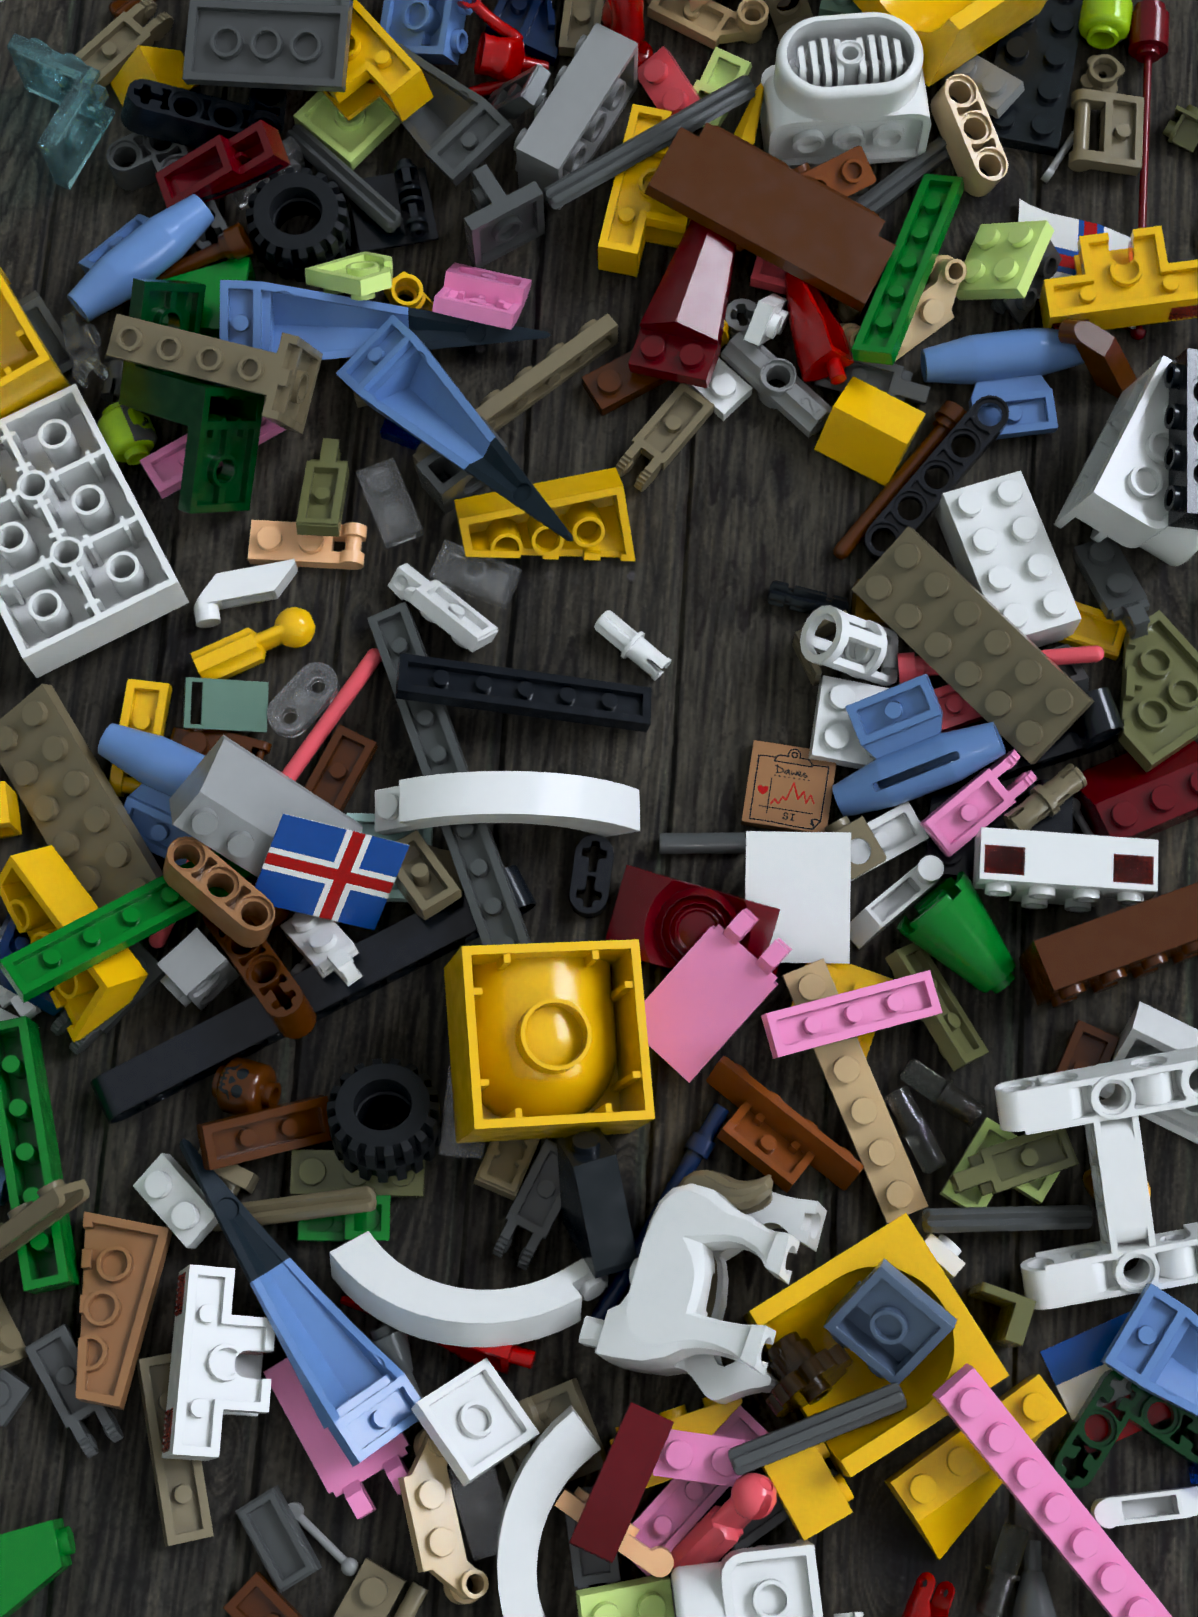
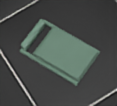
M185 677L183 728L267 733L269 682ZM192 682L202 683L200 724H190Z

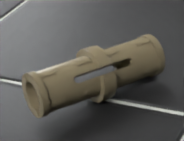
M1069 763L1045 784H1037L1030 790V796L1003 816L1008 829L1031 830L1032 827L1047 816L1053 817L1060 811L1059 806L1087 786L1085 776L1077 767L1074 768V765Z

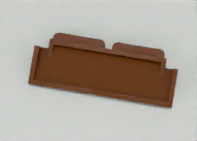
M707 122L699 136L680 127L644 193L861 312L896 246L878 236L886 221L881 219L874 211L816 179L794 171L785 162L729 131Z

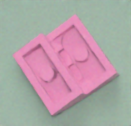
M454 263L446 270L443 288L434 296L432 312L512 330L525 305L532 280Z

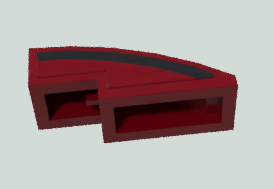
M259 120L230 139L219 134L155 173L168 208L192 194L197 195L203 202L223 197L261 181L291 164L278 129L263 120Z

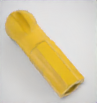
M298 607L286 608L277 616L273 627L259 633L248 627L190 654L201 678L229 679L264 663L266 651L281 644L291 648L304 647L313 638L316 626L308 611Z

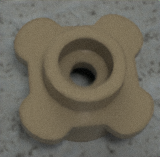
M1108 54L1090 56L1086 63L1088 70L1080 79L1081 86L1084 89L1117 93L1118 78L1122 77L1125 72L1123 64ZM1099 74L1105 75L1106 77L1101 78L1099 77Z

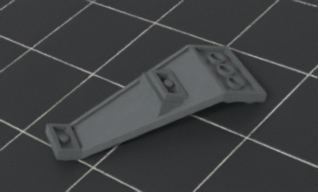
M190 0L182 79L187 85L345 92L353 0Z

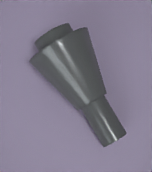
M385 1323L369 1331L372 1337L370 1340L405 1373L422 1399L423 1396L412 1373L414 1369L408 1334Z
M1024 1540V1572H1021L1011 1617H1057L1045 1573L1042 1572L1041 1541Z

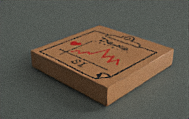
M754 740L741 825L783 832H826L824 828L828 826L836 763L809 759L810 749Z

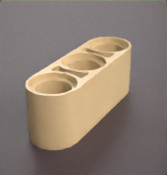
M954 74L946 80L934 95L930 108L941 137L947 144L946 149L957 176L963 177L964 190L972 196L981 197L988 194L1006 175L1009 165L976 83L968 75ZM950 96H953L958 101V103L952 100ZM965 132L969 133L973 139L969 138ZM980 168H982L983 170H985V171L987 172L988 176H986L985 174H983V173L981 172Z

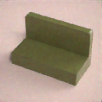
M986 1282L970 1286L968 1296L1001 1308L991 1343L1007 1349L1023 1346L1036 1301Z

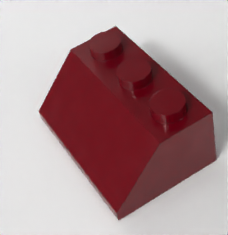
M1195 741L1191 742L1147 773L1129 752L1082 771L1087 780V786L1074 794V797L1081 803L1080 810L1094 835L1141 839L1154 835L1198 816V744Z

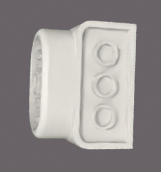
M882 12L814 16L793 25L783 35L778 44L775 65L765 69L761 78L763 102L760 112V123L764 151L785 162L791 169L806 162L809 163L811 168H814L856 146L863 148L869 164L903 162L918 158L921 154L925 153L931 128V119L922 68L924 51L921 40L914 29L902 19Z
M1163 355L1121 393L1054 525L1061 529L1076 517L1093 528L1090 538L1097 543L1109 537L1128 548L1140 547L1170 566H1180L1198 551V530L1168 526V511L1164 507V497L1169 487V470L1164 465L1165 452L1169 446V429L1164 424L1165 412L1169 405V388L1165 386L1164 377L1167 366L1172 360ZM1194 475V479L1198 483V477Z
M800 1539L794 1543L758 1545L756 1547L736 1549L725 1555L721 1562L678 1566L671 1573L675 1617H823L815 1547L808 1540L803 1541Z

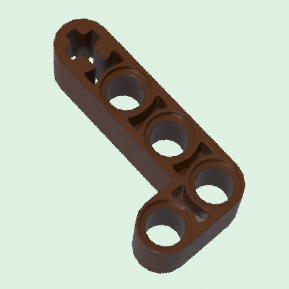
M256 877V880L250 882L254 887L258 877ZM274 907L275 918L271 930L287 918L290 910ZM203 915L204 923L280 1033L287 1038L298 1039L311 1032L316 1024V1013L300 986L268 942L265 940L261 945L252 948L243 947ZM247 915L242 917L245 923L251 926L262 925L259 918ZM290 1002L292 1007L288 1010H285L283 1006L287 1005Z

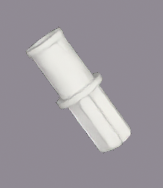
M611 610L605 611L595 623V630L622 652L620 656L623 659L627 657L651 676V679L654 681L664 673L661 669H667L672 660L644 639L645 633L643 631L637 633Z

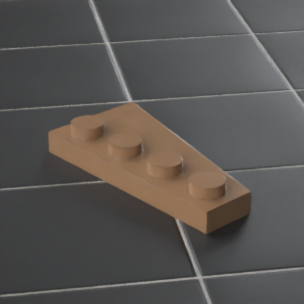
M84 1211L83 1228L85 1229V1242L81 1261L83 1288L79 1306L81 1334L78 1338L76 1399L81 1402L124 1410L173 1232L167 1227Z

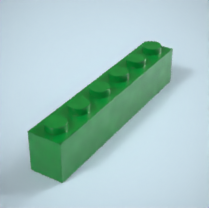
M27 1016L0 1021V1145L11 1210L23 1203L36 1201L39 1198L37 1191L55 1180L63 1179L39 1026ZM69 1213L17 1250L24 1292L40 1294L81 1284Z

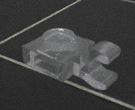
M75 311L61 316L66 351L73 357L74 366L72 374L74 379L82 387L86 388L88 387L87 376L90 371L94 370L99 378L106 380L108 378V369L100 361L98 347L101 346V338L96 327L92 323H87Z

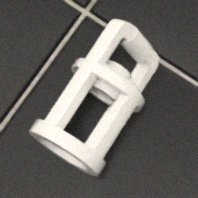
M831 605L817 608L806 619L800 638L801 652L805 659L811 663L824 665L847 673L854 678H861L881 686H890L897 681L898 636L896 632L874 621L864 620L845 613ZM824 619L836 623V634L833 642L815 636L818 626ZM881 666V672H878L877 669Z

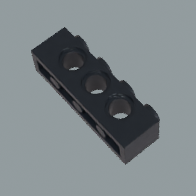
M1187 348L1169 363L1164 377L1165 386L1169 388V405L1164 417L1165 427L1169 429V446L1164 457L1165 468L1169 470V487L1165 493L1164 507L1168 511V526L1198 530V483L1194 479V475L1198 477V442L1194 435L1198 437V401L1194 394L1198 396V349Z

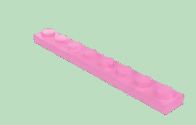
M966 1363L932 1394L1110 1617H1172L973 1366Z

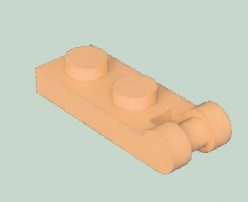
M251 520L247 559L250 564L255 565L295 559L297 567L359 570L364 567L365 554L361 552L362 542L366 541L367 526L361 523L348 522L343 525L341 524L339 537L297 535L296 522ZM345 542V550L341 552L334 551V543Z
M579 1486L574 1493L565 1488L554 1506L578 1522L590 1494ZM630 1523L618 1551L655 1577L667 1576L674 1566L671 1552L663 1546L649 1548L635 1538L640 1530Z

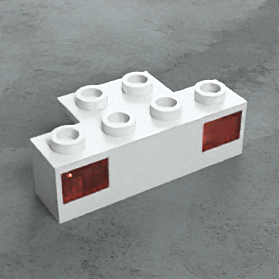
M981 827L975 836L973 886L975 889H985V894L989 896H1010L1009 901L1021 902V906L1028 909H1044L1048 907V904L1065 905L1066 911L1088 912L1091 911V907H1096L1103 898L1117 899V904L1133 906L1149 900L1158 892L1159 840Z
M190 1264L181 1270L179 1277H177L178 1288L175 1295L177 1299L175 1301L176 1306L174 1307L176 1310L174 1312L175 1321L166 1417L164 1418L165 1428L163 1430L164 1436L162 1437V1458L199 1461L219 1458L223 1415L257 1417L258 1413H269L272 1379H261L263 1355L274 1351L275 1332L265 1317L231 1315L235 1268Z

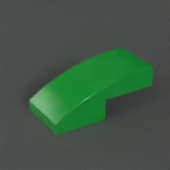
M376 1195L377 1206L374 1211L297 1221L296 1241L349 1242L367 1231L371 1233L376 1241H389L391 1195Z

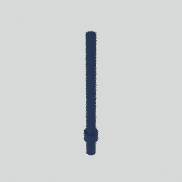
M714 1103L698 1132L693 1131L684 1146L687 1149L686 1153L634 1240L638 1258L649 1222L659 1201L672 1188L677 1187L685 1176L696 1171L702 1159L707 1160L716 1145L713 1140L729 1114V1111L719 1104ZM630 1268L615 1273L591 1317L605 1320L607 1310L619 1304L630 1285Z

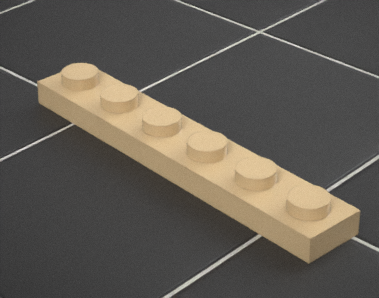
M824 958L782 975L795 1006L838 994ZM853 1037L813 1048L860 1162L864 1166L863 1169L886 1223L892 1222L905 1213L909 1215L928 1207L858 1038Z

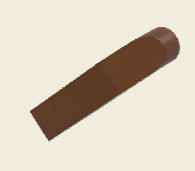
M1066 318L1061 322L1058 331L1060 342L1075 345L1096 385L1119 399L1121 393L1137 378L1116 337L1088 321Z

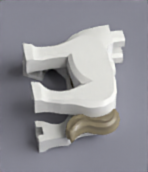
M699 1170L688 1174L677 1187L672 1188L659 1201L652 1215L639 1258H635L630 1267L629 1281L631 1286L629 1293L621 1304L607 1310L605 1320L586 1315L579 1335V1343L595 1348V1353L604 1360L626 1370L663 1376L689 1374L703 1394L718 1404H727L745 1396L761 1392L770 1393L779 1381L767 1370L768 1362L761 1361V1354L764 1343L773 1345L776 1331L766 1325H747L723 1321L727 1306L729 1282L726 1261L743 1250L750 1251L760 1257L765 1268L774 1277L789 1285L792 1271L786 1270L788 1252L797 1254L800 1243L815 1252L817 1251L827 1210L818 1201L798 1199L772 1192L774 1181L770 1174L748 1181L736 1180L713 1170ZM772 1229H785L788 1233L774 1231ZM721 1356L735 1361L724 1367Z

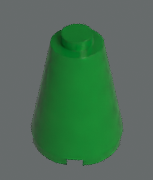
M963 871L958 872L956 882L952 877H949L930 891L914 906L919 914L912 921L904 916L897 926V929L904 937L982 993L992 990L997 994L1005 989L1015 978L1011 972L1016 967V964L971 880Z

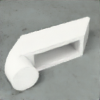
M295 559L216 573L194 605L196 626L199 628H210L221 623L219 610L278 599L298 572Z
M933 855L923 857L914 868L865 907L850 922V940L860 950L919 901L941 878L944 872L943 862Z
M1198 1486L1099 1498L1091 1506V1515L1103 1528L1197 1516Z

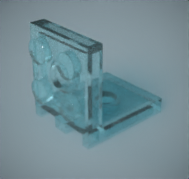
M14 33L7 48L25 89L60 105L37 143L55 183L70 190L113 119L115 111L104 105L109 95L105 87L96 84L101 75L99 70L86 65L79 57L71 53L63 55L50 49L47 44L37 38L32 37L29 40Z

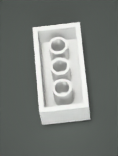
M1021 470L943 493L935 515L957 571L1037 647L1052 644L1073 635L1082 618Z

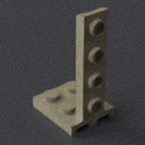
M117 313L106 353L107 356L118 360L265 396L262 417L288 431L303 434L323 356L320 351L299 336L283 332L277 353Z
M63 1179L55 1180L37 1191L39 1198L36 1201L23 1203L9 1211L7 1215L10 1220L6 1223H0V1262L89 1198L90 1190L85 1179L65 1184ZM0 1294V1370L19 1364L28 1358V1355L25 1351L26 1346Z

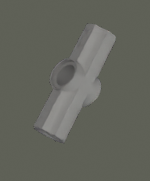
M747 330L738 332L729 340L727 346L721 352V358L758 391L759 399L765 406L780 411L808 438L816 435L824 427L832 407L797 376L796 368L791 362L786 359L777 358L762 344L757 346L743 340ZM777 379L783 381L786 386L776 388L768 382Z

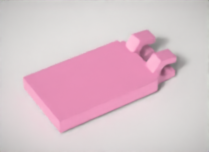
M747 908L741 910L726 929L720 924L716 927L714 925L710 926L645 1000L648 1045L689 1083L779 985L776 982L778 977L772 971L792 950L781 938H778L757 959L739 942L760 920Z
M288 1358L263 1372L266 1379H272L271 1388L329 1494L334 1493L336 1498L344 1493L357 1520L377 1510L362 1482L379 1471L385 1470L397 1495H401L398 1478L407 1476L409 1472L402 1457L409 1454L406 1448L410 1446L403 1432L353 1467L328 1427L323 1428Z

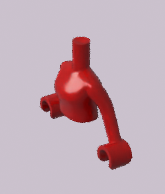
M472 0L471 3L465 1L457 2L458 6L463 9L471 8L494 31L505 36L497 37L482 32L476 52L474 73L475 75L489 76L498 81L481 83L469 87V89L483 97L491 95L502 84L536 64H541L549 70L548 61L525 56L522 34L497 17L481 0Z

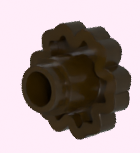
M796 1331L791 1332L777 1341L767 1352V1355L772 1360L770 1367L780 1379V1382L771 1390L772 1394L765 1401L776 1417L782 1418L791 1411L795 1413L804 1406L812 1405L825 1397L831 1391L832 1386L847 1372L846 1368L853 1363V1360L840 1344H836L828 1350L825 1348L817 1352L807 1338L802 1339Z

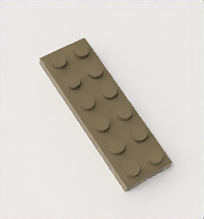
M909 526L851 589L988 723L994 722L999 734L1030 764H1035L1095 702L922 536Z
M41 684L0 719V764L48 846L52 845L100 908L162 876L163 873L53 686Z

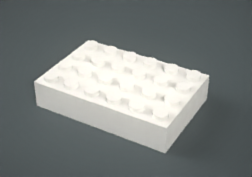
M76 383L0 419V614L22 659L36 678L189 603Z

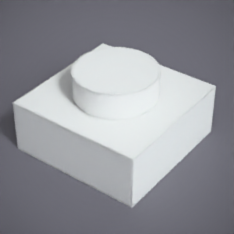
M930 1233L923 1238L947 1278H954L966 1264L958 1257L962 1252L961 1249L943 1234H940L937 1238L934 1234Z

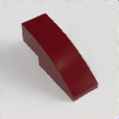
M631 1402L569 1544L611 1564L613 1563L674 1424L673 1421Z

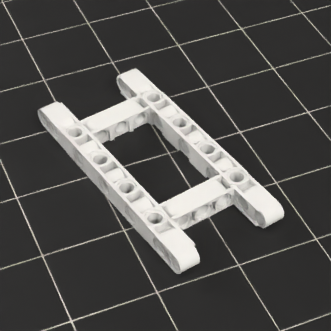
M1198 1046L1006 1081L994 1087L1000 1129L1003 1131H1025V1135L1085 1125L1101 1240L1035 1252L1036 1257L1029 1258L1020 1264L1025 1297L1036 1301L1034 1309H1054L1141 1293L1148 1283H1152L1161 1290L1198 1283V1222L1183 1224L1184 1229L1158 1234L1154 1232L1139 1115L1198 1105V1081L1189 1084L1191 1073L1198 1068ZM1108 1084H1115L1113 1094L1107 1099L1099 1100L1101 1089ZM1139 1258L1137 1265L1133 1269L1124 1271V1266L1129 1260Z

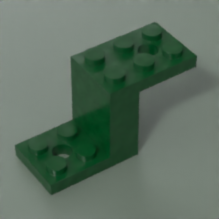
M133 278L129 317L162 325L164 317L168 314L169 327L200 334L206 285L194 281ZM124 361L119 404L188 426L178 510L189 514L250 511L265 396ZM222 461V471L216 475L217 467Z

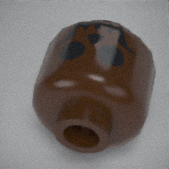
M235 1057L227 1062L226 1065L220 1066L216 1071L212 1082V1095L216 1098L217 1104L223 1112L239 1115L276 1106L281 1097V1084L277 1083L276 1072L271 1065Z

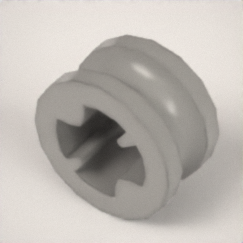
M740 298L728 304L725 321L729 327L728 333L730 337L733 338L738 332L748 329L757 306L755 302ZM738 313H745V318L748 319L747 325H739V321L736 319Z

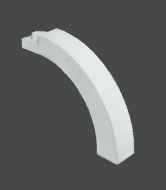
M476 771L419 776L399 780V786L375 790V832L382 835H390L458 824L523 823L565 827L609 837L640 831L639 789L592 777L532 771Z
M369 1231L329 1252L332 1278L357 1305L379 1321L401 1332L444 1345L499 1347L516 1345L552 1335L580 1322L582 1301L595 1299L608 1286V1275L595 1279L582 1258L547 1278L518 1287L496 1290L458 1288L438 1283L409 1270L391 1257Z
M572 1405L551 1422L526 1454L511 1483L503 1506L496 1553L498 1591L503 1617H545L537 1587L538 1550L544 1525L557 1496L567 1481L587 1460L601 1450L599 1442Z

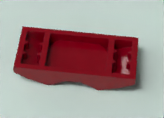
M626 865L605 941L639 939L641 961L673 969L710 926L714 925L716 927L720 924L726 929L741 910L747 908L760 920L739 943L759 959L770 946L780 909ZM778 966L772 971V973H774L775 975L777 973Z

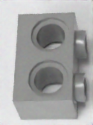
M198 928L194 929L157 963L166 974L160 982L185 1007L193 1002L201 1011L240 976L229 961Z

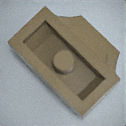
M417 830L396 841L410 846L394 883L419 917L427 920L462 897L463 887L449 850L428 845Z

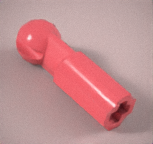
M746 1473L736 1479L731 1489V1497L722 1506L715 1505L671 1551L674 1560L673 1568L718 1562L738 1542L739 1538L744 1534L743 1529L752 1520H761L771 1514L777 1503V1492L770 1478L758 1473Z

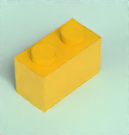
M824 1442L762 1467L765 1475L770 1478L775 1486L777 1497L800 1539L803 1541L853 1513L848 1502L854 1499V1496L841 1473L833 1477L824 1460L831 1455Z

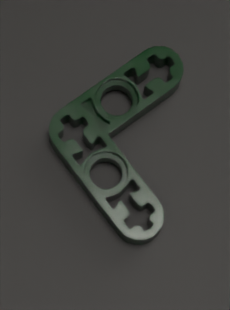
M1110 1369L1096 1383L1053 1453L1050 1464L1070 1488L1080 1489L1087 1486L1093 1480L1128 1421L1183 1459L1192 1463H1198V1450L1194 1454L1191 1452L1193 1443L1178 1434H1176L1174 1441L1170 1439V1436L1180 1428L1183 1417L1187 1419V1422L1181 1427L1189 1433L1198 1434V1417L1138 1388L1137 1385L1128 1380L1126 1389L1131 1392L1129 1398L1119 1397L1112 1406V1409L1120 1411L1118 1418H1116L1110 1410L1096 1405L1099 1399L1103 1403H1109L1115 1393V1390L1110 1386L1112 1380L1122 1381L1124 1379L1123 1376ZM1156 1402L1164 1403L1171 1413L1169 1424L1162 1429L1154 1428L1147 1418L1149 1407ZM1094 1414L1103 1416L1108 1423L1107 1436L1098 1442L1091 1440L1085 1433V1422ZM1077 1438L1084 1446L1096 1449L1097 1452L1094 1457L1090 1453L1084 1452L1078 1463V1466L1083 1469L1082 1475H1071L1067 1479L1064 1476L1067 1468L1062 1464V1461L1065 1457L1074 1459L1077 1456L1081 1447L1072 1444L1074 1439Z

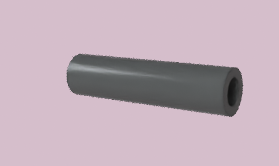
M745 832L659 833V854H745L746 851Z

